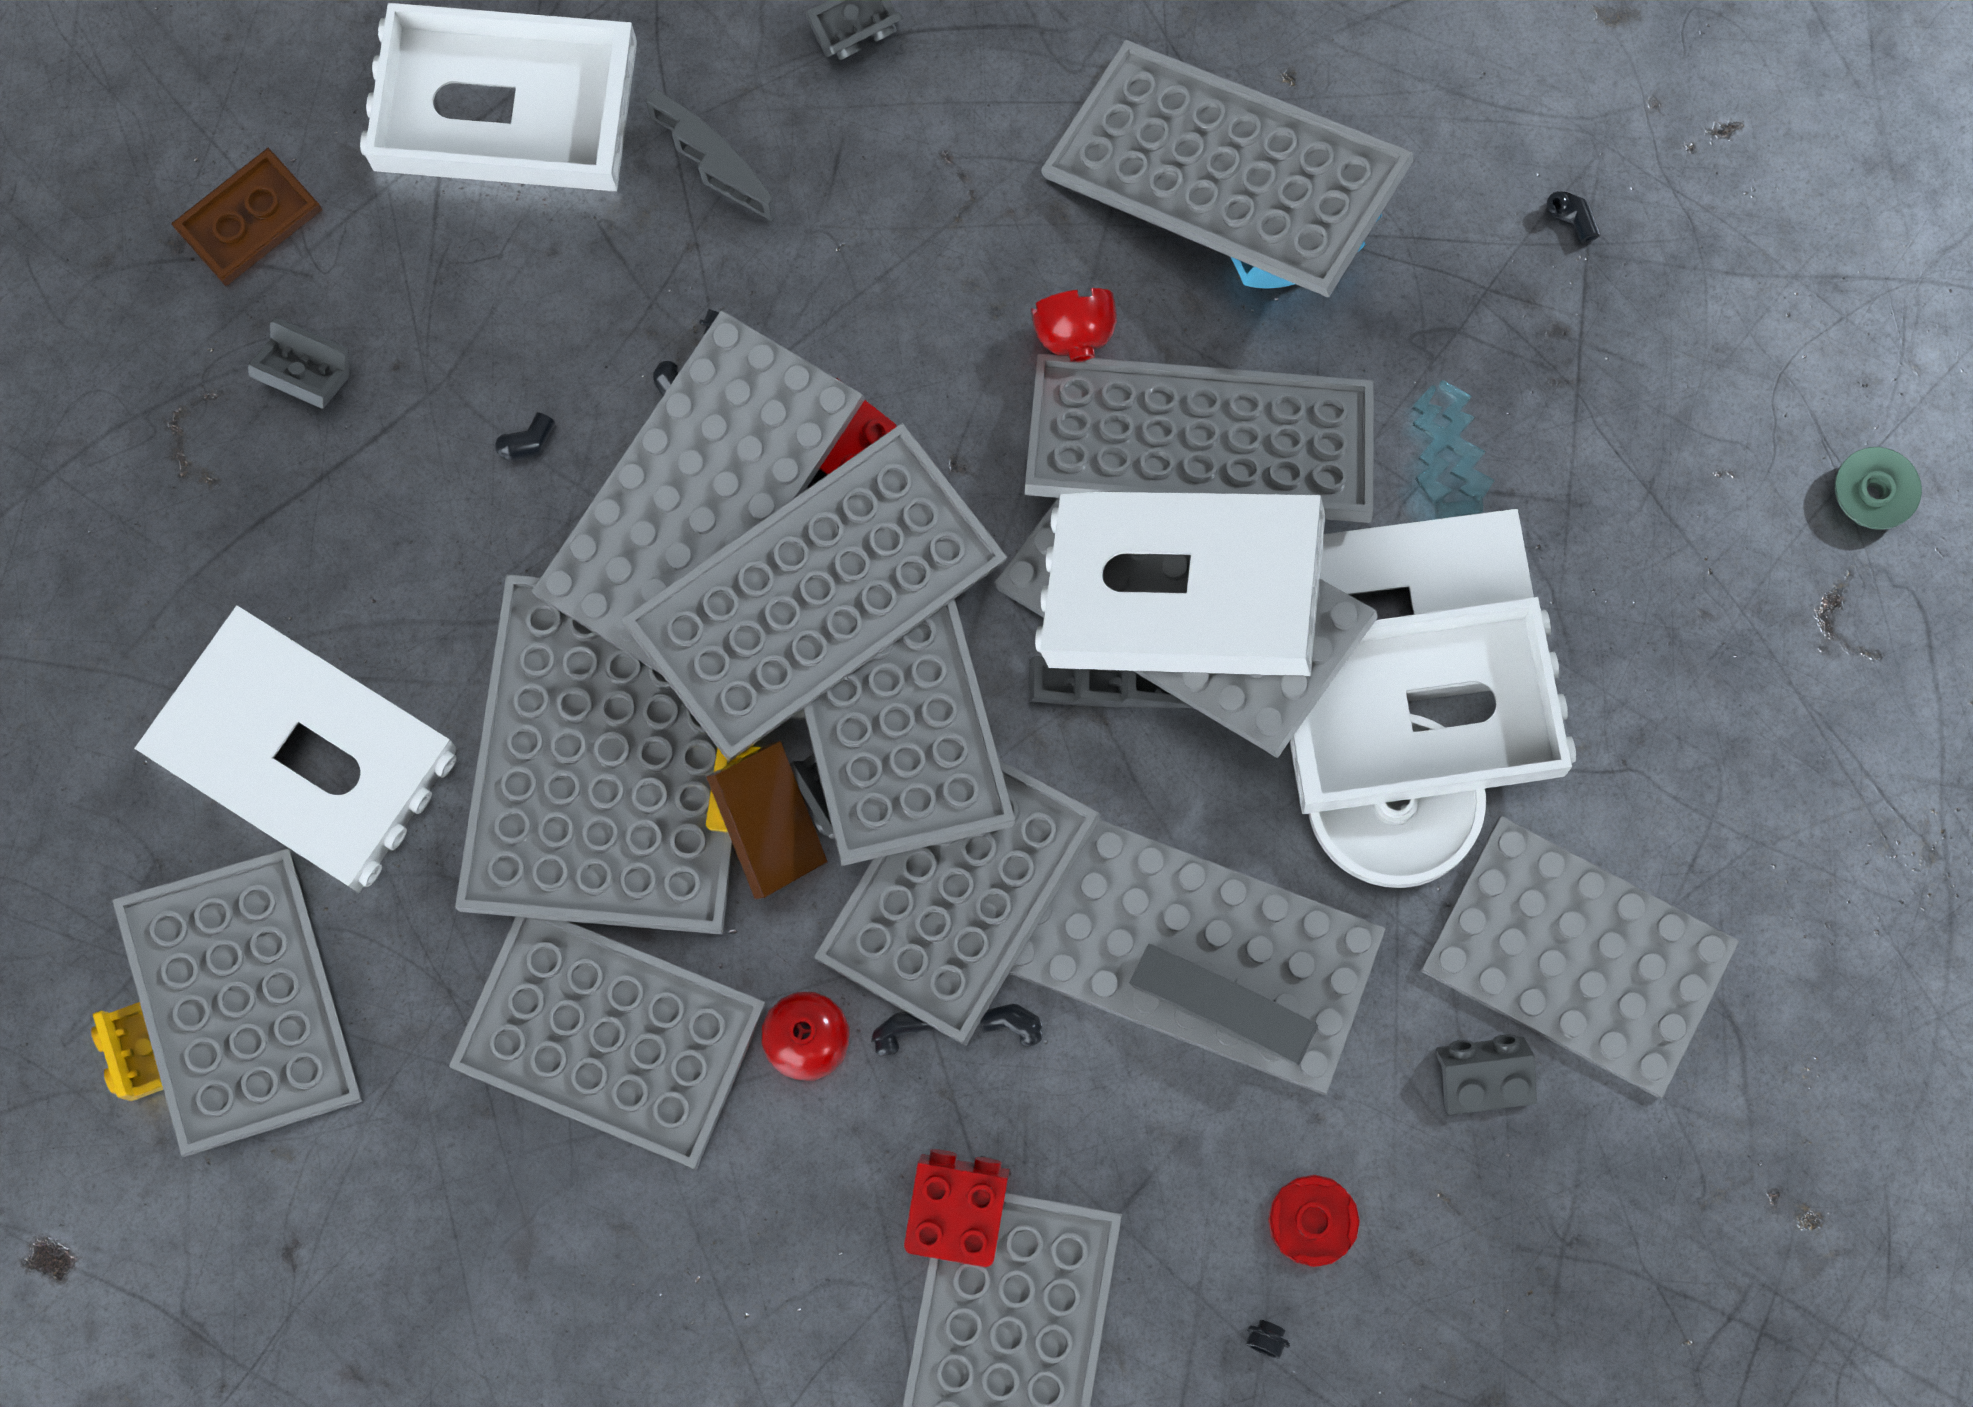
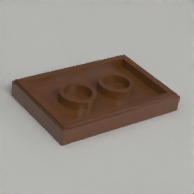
M268 147L171 224L226 287L323 209Z
M781 741L772 742L706 776L755 899L769 896L828 862Z

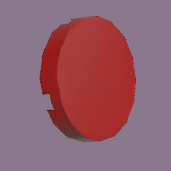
M1318 1175L1298 1177L1283 1186L1271 1202L1268 1216L1270 1235L1279 1251L1293 1262L1310 1267L1332 1264L1344 1256L1357 1239L1360 1223L1357 1205L1346 1189L1333 1179Z

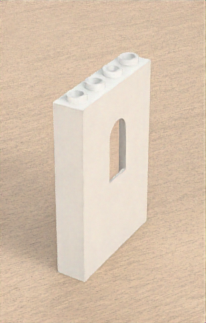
M388 3L386 18L380 19L378 27L379 41L382 43L380 55L374 56L372 65L373 78L376 82L374 93H369L367 97L366 109L367 115L370 118L368 131L364 130L362 132L360 142L361 153L366 156L373 171L617 191L637 46L631 22ZM451 83L516 88L511 124L442 117L434 108V97L440 88Z
M1145 492L1060 494L1059 507H1054L1051 514L1052 532L1055 533L1054 546H1049L1046 552V568L1050 572L1049 585L1043 586L1041 591V609L1045 612L1043 626H1038L1036 630L1035 644L1037 652H1041L1049 668L1311 676L1325 524V511L1321 495ZM1120 554L1191 555L1187 593L1114 591L1104 583L1103 570L1110 559Z
M1518 509L1323 535L1320 579L1348 595L1409 587L1413 615L1534 598ZM1468 682L1406 691L1407 701H1416L1491 690L1484 684Z
M1538 597L1376 620L1290 740L1302 814L1565 777L1572 768L1571 763L1576 762V749L1572 736L1566 737L1563 720H1567L1568 717L1565 696L1557 694L1554 678L1559 677V664L1556 653L1549 652L1546 636H1550L1551 633L1550 619L1547 610L1540 609ZM1478 682L1487 686L1495 696V711L1484 722L1413 732L1406 691Z
M237 605L134 748L358 893H360L364 886L369 887L377 879L382 869L380 862L389 849L393 851L401 844L407 833L406 824L414 813H421L427 806L432 796L431 788L439 776L444 778L451 771L456 762L457 756L455 753L458 750L447 737ZM298 723H301L357 760L360 767V778L357 785L351 791L342 795L329 794L274 759Z

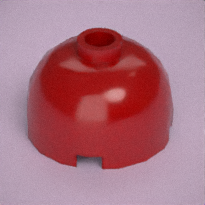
M1091 288L1092 296L1086 297L1079 296L1078 289L1051 295L1036 302V309L1031 308V315L1039 341L1054 354L1069 356L1071 362H1083L1094 358V351L1104 347L1112 338L1117 323L1114 295L1110 290Z
M795 992L781 998L768 1011L762 1025L761 1044L768 1061L782 1075L795 1080L815 1081L831 1074L844 1061L849 1046L850 1027L842 1009L831 998L816 992ZM808 1024L810 1029H803L801 1025ZM798 1028L800 1032L796 1038L794 1032ZM805 1034H810L806 1039H803Z

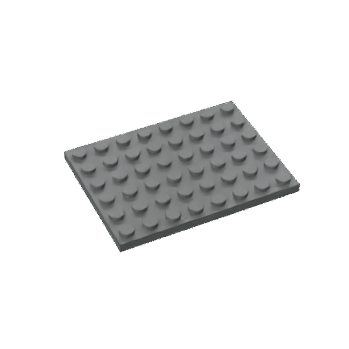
M506 575L455 908L458 912L723 935L733 843L728 832L711 831L706 827L711 792L706 776L714 772L717 746L661 674L536 597L531 591L541 577Z

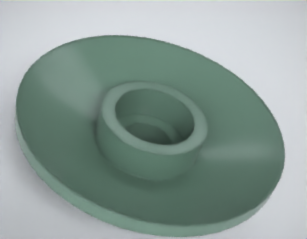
M1868 447L1854 452L1841 464L1835 478V494L1841 509L1854 522L1870 529L1884 530L1903 524L1915 513L1920 504L1922 485L1917 470L1902 454L1884 447ZM1873 487L1877 489L1879 499L1871 497L1867 492V488Z

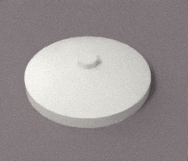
M1410 714L1413 732L1445 728L1430 719ZM1485 788L1315 812L1309 813V818L1314 834L1324 851L1340 868L1350 875L1370 884L1383 887H1413L1440 878L1457 866L1467 855L1483 825L1486 810Z

